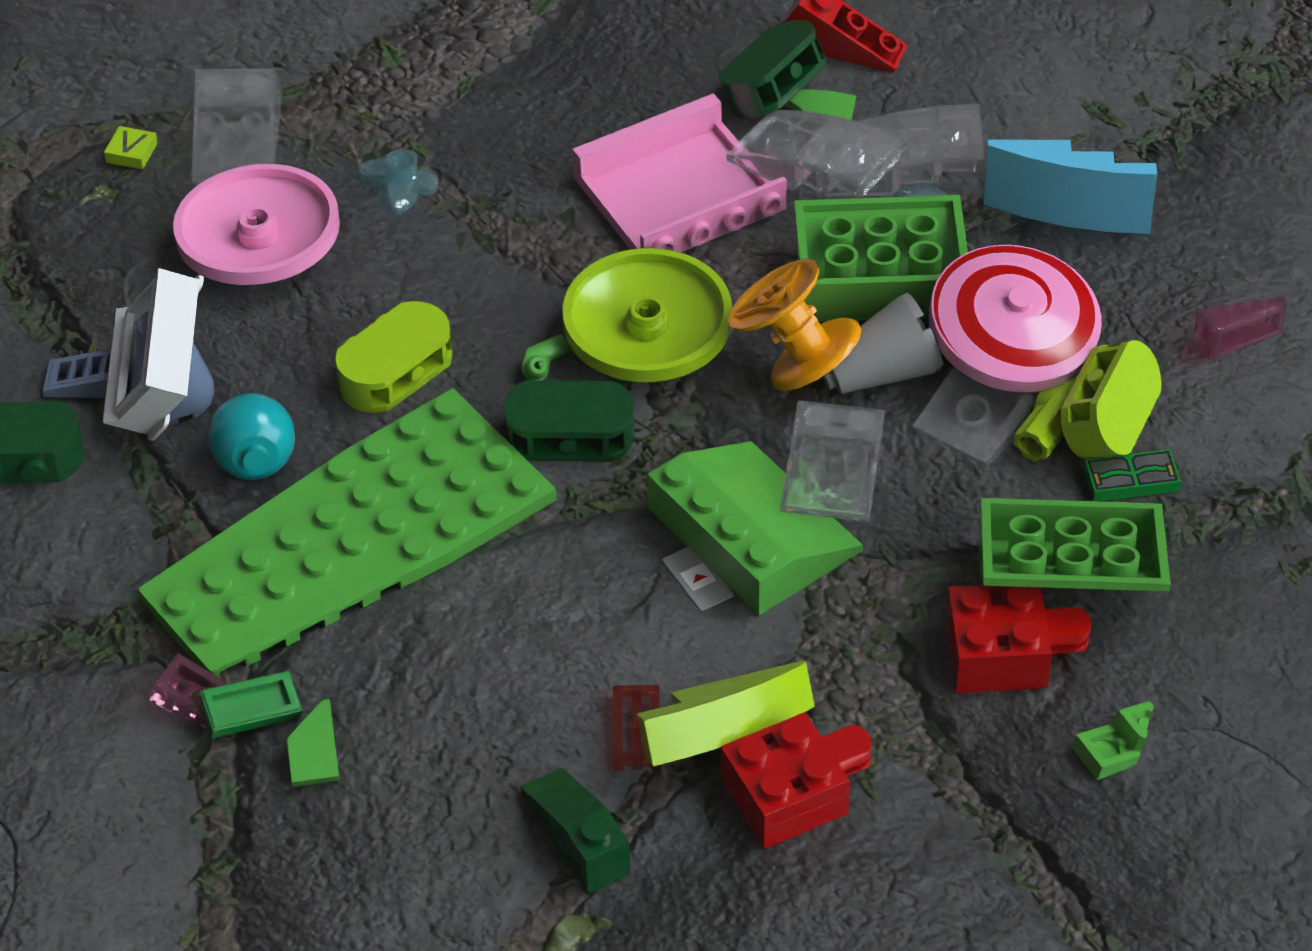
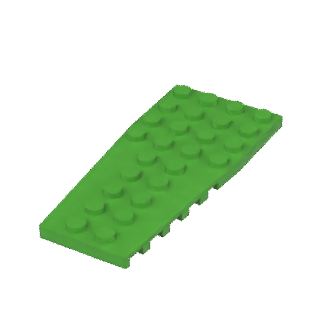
M452 388L345 449L139 587L141 602L212 682H217L221 680V671L241 661L246 666H249L261 660V651L281 641L288 646L300 640V631L320 621L326 627L341 619L340 611L358 602L364 608L381 599L380 591L396 583L403 588L451 564L556 501V488Z

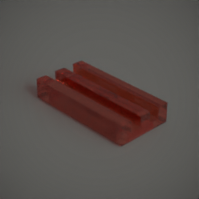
M659 685L613 686L614 770H624V764H633V770H642V764H650L645 758L644 751H642V739L636 714L641 713V697L650 696V710L660 708ZM623 697H632L633 751H623ZM661 765L652 766V769H661Z

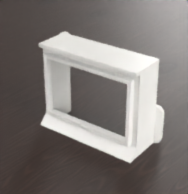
M159 268L156 279L154 278L129 307L116 308L103 415L104 424L147 434L148 439L154 441L167 428L170 420L169 413L187 396L197 297L203 285V276L197 275L195 278ZM149 310L141 381L126 396L134 321L138 322L140 316Z

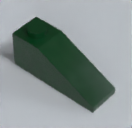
M561 767L520 786L522 795L587 894L630 875L628 839L607 808L566 770Z

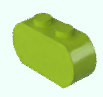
M403 302L386 314L379 316L374 323L356 336L346 340L336 353L339 390L343 400L350 407L361 412H388L448 368L452 362L450 324L445 313L438 307L426 302Z
M1133 340L1092 348L1061 408V424L1064 437L1071 450L1078 457L1091 459L1131 453L1161 393L1159 366L1154 354L1147 345Z

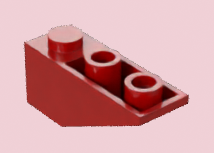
M795 0L782 22L805 20L812 23L826 57L892 73L896 70L908 44L842 0Z

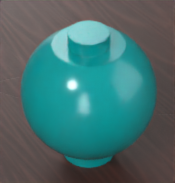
M246 393L232 397L216 410L209 424L208 445L212 457L225 472L239 479L260 480L275 474L288 462L295 445V428L286 409L276 400L262 394Z

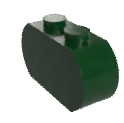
M793 20L766 29L719 72V79L734 115L740 118H756L779 110L826 66L827 60L813 24L805 20Z
M527 380L515 386L507 394L504 401L506 440L527 461L613 462L624 456L634 443V402L627 389L614 381Z
M61 401L0 402V483L60 482L73 475L80 468L85 457V448L78 417L69 405Z

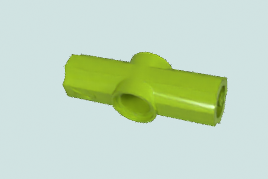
M1078 375L1060 386L1039 392L1034 410L1014 436V445L1019 448L1022 456L1034 462L1041 458L1047 459L1064 437L1061 424V408Z

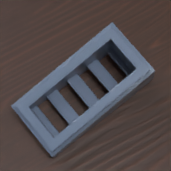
M111 349L49 360L43 387L44 397L106 398ZM132 352L130 353L126 396L128 395L130 382V374L133 359ZM59 374H66L65 380L57 381ZM75 374H82V377L75 378Z

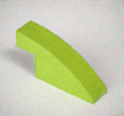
M803 660L670 692L673 705L637 713L636 715L645 758L652 766H657L720 748L727 743L806 712L815 705L807 664Z

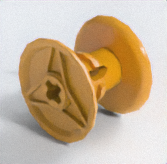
M801 259L789 262L756 281L739 297L731 308L727 319L733 330L741 332L754 331L768 325L772 329L770 336L776 344L780 341L785 347V350L774 363L770 375L774 388L778 390H793L818 380L841 363L851 353L860 339L862 328L856 320L842 317L820 324L814 315L817 311L813 305H806L804 299H806L816 285L819 276V268L815 260Z

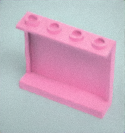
M714 93L573 148L574 179L630 250L657 248L681 253L786 210V178L783 176L771 181L721 121V102Z

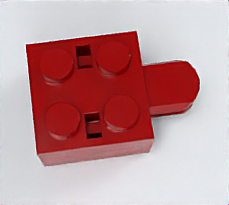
M983 585L948 587L946 625L956 693L1048 688L1052 654L1081 653L1089 645L1091 629L1089 614L1080 607L1044 609L1041 587Z
M803 712L721 746V781L763 849H766L849 814L850 780L848 776L870 767L872 741L870 735L863 728L853 724L821 737L806 712Z

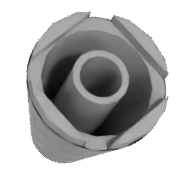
M909 293L895 298L860 326L862 328L860 339L851 353L834 369L822 376L829 390L836 387L840 394L935 374L937 371L942 370L943 360L931 328L926 329L920 319L924 314Z

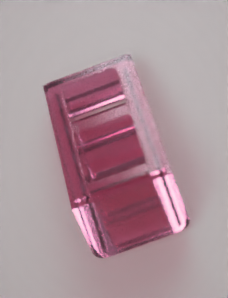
M1275 297L1200 310L1196 312L1194 341L1211 360L1281 333L1287 301L1283 297Z
M178 653L154 684L150 701L169 712L208 728L199 699L195 702L190 697L196 689L205 690L227 685L228 683ZM180 682L187 684L182 693L175 690ZM233 734L225 735L228 738L233 736Z

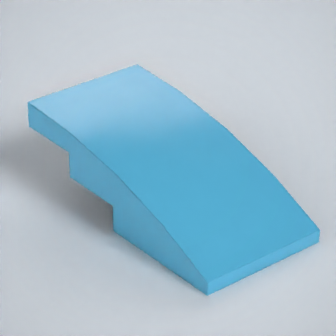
M988 139L983 205L1024 218L1065 227L1102 232L1150 234L1157 167L1156 163H1114L1113 151H1072L1071 140Z

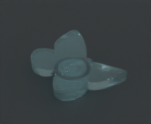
M394 150L388 153L386 157L376 158L358 165V173L384 181L385 185H388L389 203L393 212L397 215L405 213L415 205L418 200V194L432 195L438 189L436 174L427 169L418 170V157L412 150Z

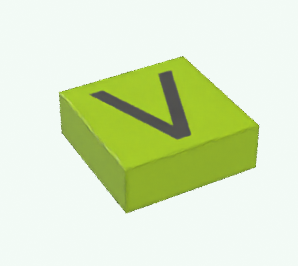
M119 126L104 151L106 163L143 170L158 144L156 133Z

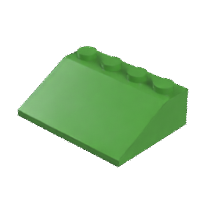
M960 195L794 200L797 260H815L819 268L817 283L806 299H804L806 305H813L817 311L814 315L818 322L842 317L854 320H869L895 298L909 293L914 298L924 314L920 318H925L929 312L932 292L940 274L951 262L968 252Z
M751 441L682 453L647 474L648 509L707 564L758 616L863 551V544Z
M981 498L978 547L979 570L983 586L1170 592L1171 582L1163 508L1160 503Z

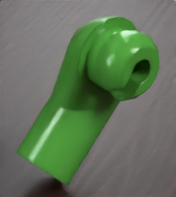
M559 334L526 349L521 365V371L525 379L544 380L546 378L550 362L569 353V345L565 337Z

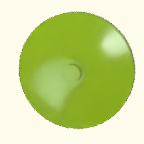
M631 249L599 259L585 268L573 280L563 301L564 333L574 353L584 363L600 373L633 382L666 381L685 376L700 369L722 350L731 332L727 319L732 308V301L728 288L720 276L700 260L684 253L666 249Z

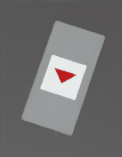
M689 547L662 559L701 611L734 596L728 585Z

